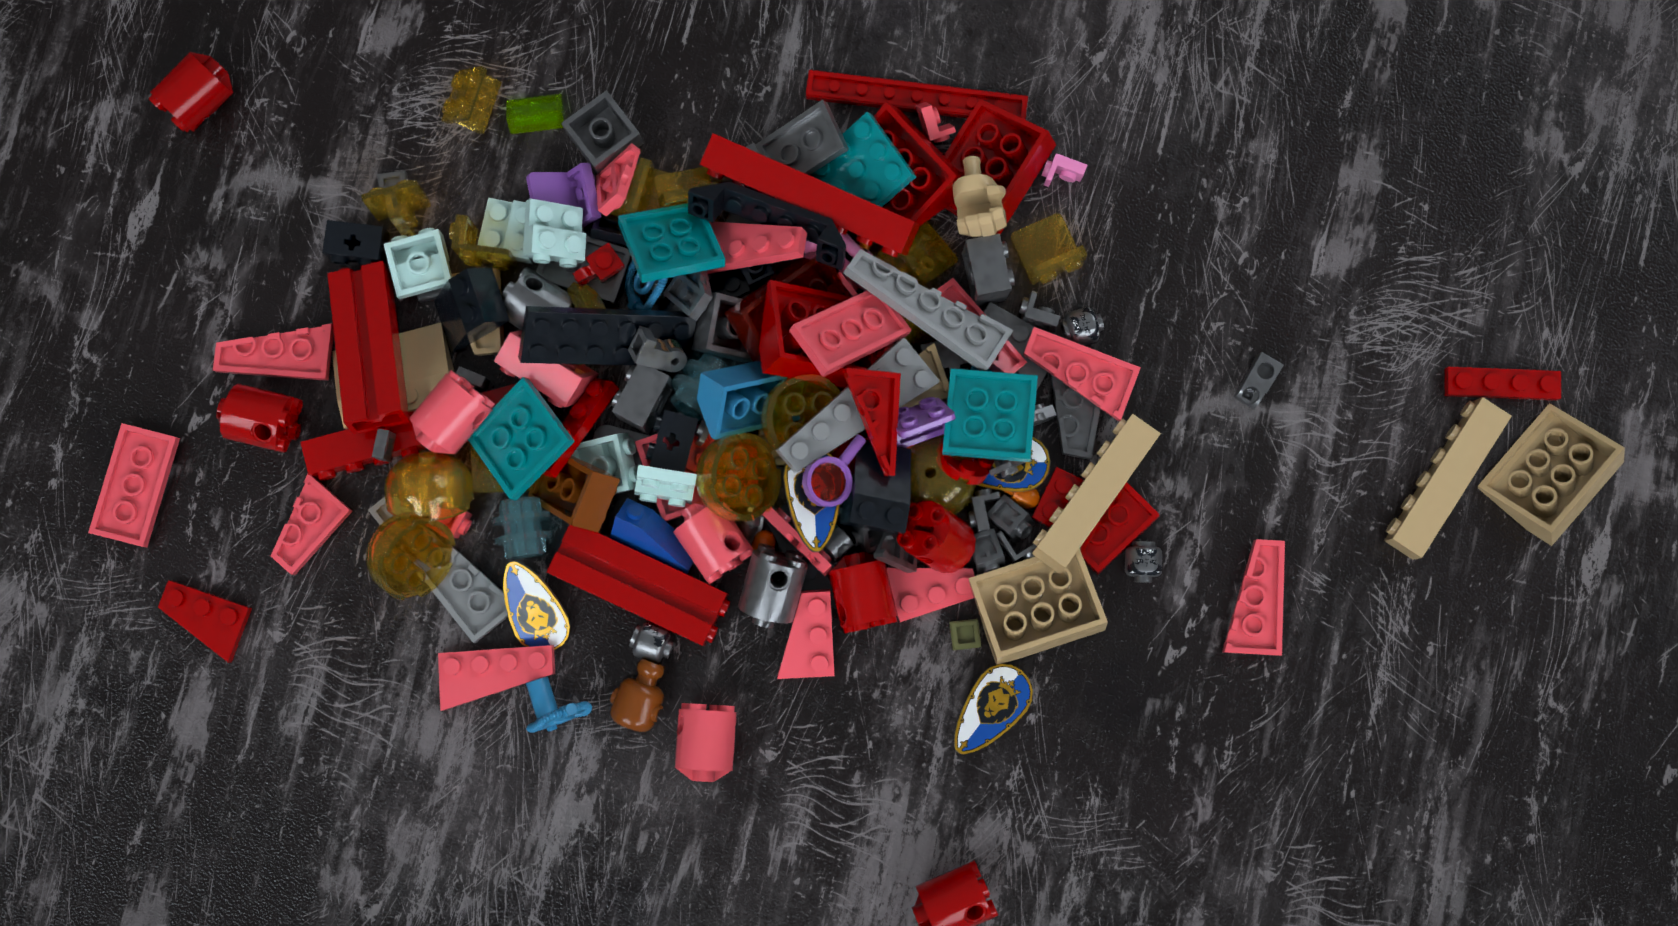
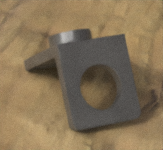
M1002 531L996 534L1012 563L1021 557L1026 560L1034 556L1032 552L1037 547L1035 544L1016 555Z

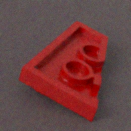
M1127 482L1080 548L1085 563L1097 575L1160 516Z
M170 580L167 582L158 605L160 610L229 663H232L252 610L250 607Z

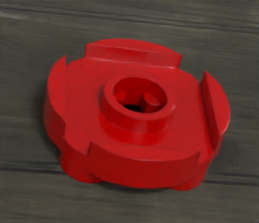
M943 440L936 449V452H938L936 461L941 470L956 481L960 477L968 480L966 484L978 485L984 482L994 464V459L943 455Z

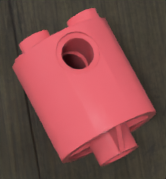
M450 370L409 419L413 424L416 440L433 453L456 455L490 414L495 403L483 393L480 394L475 390L474 385L464 377Z
M699 500L681 512L684 517V523L677 527L673 533L709 585L721 578L728 570L731 572L740 566L744 560L752 555L754 549L720 500L710 505L702 504Z
M682 703L681 709L678 712L675 768L691 781L715 782L733 771L736 726L735 706L709 705V710H706L707 704Z

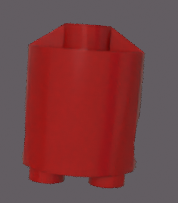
M189 52L150 91L152 95L148 99L159 110L169 111L173 115L170 120L183 132H188L189 130L195 132L198 126L233 94L229 73L213 57Z
M236 384L229 391L227 397L220 400L217 407L216 417L220 423L221 435L225 439L285 453L291 440L297 441L300 436L301 425L297 424L303 407V401L291 396Z
M921 501L910 504L906 533L898 534L897 542L907 553L932 569L941 573H953L963 568L970 561L975 551L976 538L973 529L944 506L933 501Z
M866 552L842 557L832 570L829 571V577L840 626L843 628L844 634L897 622V611L886 563L875 559L873 555Z
M975 860L915 886L919 895L915 905L911 908L919 926H976L998 916L992 900L986 901L987 898H990V893L984 879L977 880V878L981 877Z

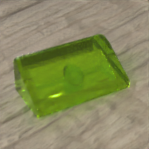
M555 94L507 100L506 120L510 133L517 134L563 128L561 123L565 119L562 95Z

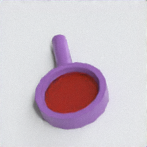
M857 434L839 458L822 457L813 460L807 465L803 473L802 485L805 495L812 503L822 507H833L843 503L848 498L852 490L853 479L851 471L847 466L866 442L861 435Z

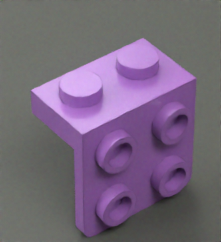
M580 163L568 172H531L527 175L526 180L531 199L583 208L582 227H586L602 217L597 207L595 176L592 173L591 163Z
M938 397L922 399L918 405L910 408H899L898 428H896L897 446L907 448L944 434L945 423L956 418L954 411Z

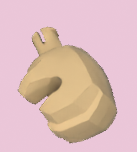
M969 156L963 159L964 176L954 182L953 198L957 207L959 234L971 237H987L996 235L999 230L1007 227L1005 209L1002 205V198L1005 196L1006 190L1004 186L997 185L993 178L981 174V161L977 156Z

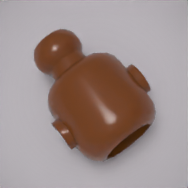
M643 658L637 665V677L624 679L619 688L613 691L610 698L612 703L610 711L612 720L625 728L638 732H647L653 728L655 722H657L660 709H663L662 703L664 700L663 691L656 686L657 680L664 674V666Z

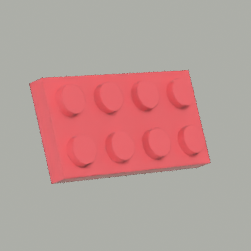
M865 291L793 324L789 331L822 377L908 336L911 328L897 311L869 291Z
M121 423L88 533L141 547H148L180 438Z

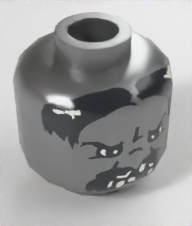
M1089 307L1067 312L1064 316V321H1060L1063 338L1081 345L1097 342L1100 337V331L1104 330L1101 315H1095L1094 311Z
M1132 542V546L1127 547L1125 550V573L1135 577L1134 582L1152 583V577H1158L1162 573V550L1159 547H1155V542Z
M645 622L642 626L637 625L629 647L633 648L632 651L635 657L644 658L657 664L663 657L669 658L674 642L670 641L671 635L669 630L654 623Z

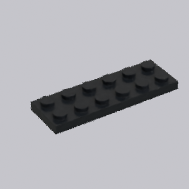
M526 306L518 358L520 363L637 365L633 361L628 348L639 326L649 328L657 339L676 340L687 356L688 363L696 320L686 315L683 311Z

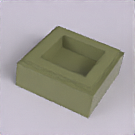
M978 619L949 622L952 651L981 647Z

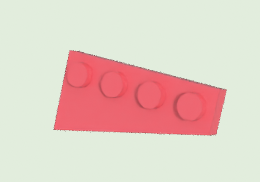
M1033 327L1023 353L1025 357L1117 421H1121L1141 367Z
M1261 539L1253 541L1222 653L1282 656L1285 541Z
M554 645L438 653L440 711L554 675Z

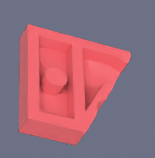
M632 143L596 175L598 211L605 216H608L614 209H619L626 199L640 155V149Z

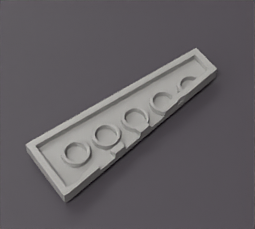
M862 249L858 251L843 272L847 277L980 371H987L1013 332L1012 329L984 314L978 316L967 310V305L958 300L954 303L942 297L941 291L935 288L927 289L918 284L916 278L899 271L894 266Z
M904 337L866 369L901 373L899 408L940 382ZM847 386L775 450L794 473L865 430L849 387Z
M388 493L368 509L473 643H477L508 618L504 592L394 493Z

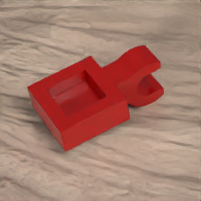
M608 242L585 257L589 265L575 271L573 276L580 287L586 285L595 277H598L601 283L624 269L625 265Z

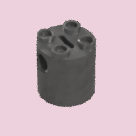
M528 267L523 269L516 283L511 281L505 287L502 294L506 298L504 305L510 320L509 323L520 330L523 328L526 306L580 308L579 299Z
M761 543L758 544L756 550H753L738 608L742 612L753 617L752 623L765 628H773L775 623L787 624L793 622L808 564L802 560L803 554L793 550H786V553L775 551L773 546Z

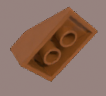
M571 456L556 478L541 475L532 484L527 498L572 526L599 533L602 523L606 519V513L612 498L616 494L620 479L605 470Z

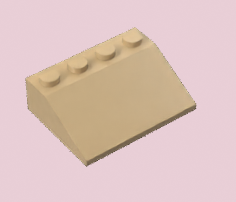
M441 322L399 333L409 412H413L419 407L446 373L448 374L450 370L454 371ZM335 350L332 351L337 403L343 427L345 429H348L343 422L337 357Z
M1549 403L1481 481L1478 489L1527 531L1552 546L1624 463L1625 447Z
M1080 548L1060 574L1035 556L969 578L973 596L996 665L1005 664L1105 631L1108 621Z

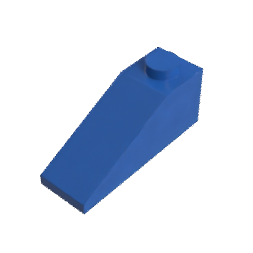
M629 498L626 499L615 516L610 539L685 574L689 572L694 563L673 533L675 530L653 509Z

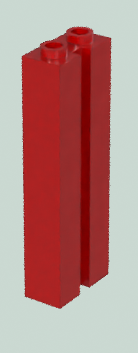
M383 261L362 265L361 270L357 271L351 268H341L338 271L327 273L344 424L355 435L410 422L393 282L390 271Z
M570 524L562 539V544L558 552L555 553L546 572L701 646H705L706 642L712 643L718 631V627L714 625L719 615L725 616L731 601L727 600L728 593L598 532Z

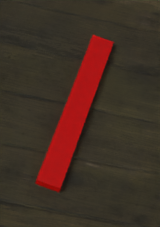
M809 70L806 88V99L824 100L825 102L881 108L888 102L901 111L917 112L915 105L927 102L932 105V108H937L939 115L968 118L979 99H982L1026 120L1028 96L817 70Z

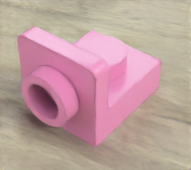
M1056 153L1053 161L1047 160L1041 176L1046 177L1044 186L1049 187L1054 173L1059 174V177L1064 181L1073 183L1076 180L1080 182L1084 176L1087 164Z

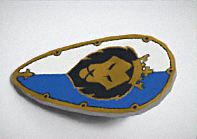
M1032 437L1030 462L1017 466L1018 472L1003 478L1001 473L993 476L989 473L985 481L978 484V486L1011 492L1034 490L1045 481L1049 474L1051 465L1049 451L1042 442ZM995 463L992 465L991 469L996 468Z
M827 453V454H825L824 456H822V457H827V456L833 457V456L830 455L829 453ZM823 463L815 468L811 477V485L817 497L822 500L831 501L841 494L842 474L835 465ZM786 464L783 476L785 495L794 526L808 549L812 552H820L833 533L839 505L822 507L812 503L805 495L802 485L803 473L806 467L794 473Z
M517 560L510 561L504 573L503 590L509 621L515 636L525 647L554 645V650L561 647L567 640L571 627L569 617L561 602L544 580L529 566Z
M999 664L988 668L981 674L971 689L957 721L954 747L958 753L967 754L988 746L1015 725L1027 712L1032 702L1033 689L1029 678L1022 670L1013 665Z

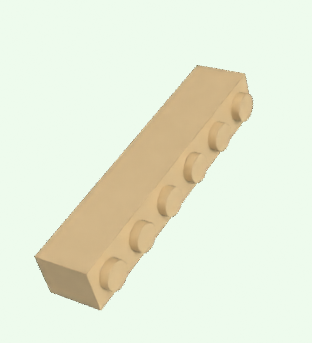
M1483 397L1475 401H1469L1463 407L1460 413L1463 417L1458 425L1454 424L1447 432L1445 438L1448 441L1443 448L1440 447L1433 454L1431 468L1428 472L1424 471L1416 482L1417 490L1413 495L1410 494L1401 505L1403 512L1398 519L1394 518L1386 529L1388 535L1384 541L1412 560L1424 556L1512 417Z
M1134 414L1127 421L1124 419L1119 421L1112 431L1116 435L1113 441L1110 443L1106 440L1096 453L1100 456L1098 462L1095 465L1092 462L1089 463L1081 474L1085 480L1080 487L1074 484L1066 495L1065 499L1069 502L1065 508L1062 509L1058 506L1049 519L1053 523L1048 531L1042 529L1032 542L1037 546L1032 554L1059 574L1067 567L1161 434Z

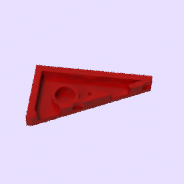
M845 368L843 369L844 377L884 476H895L896 428H898L901 373Z

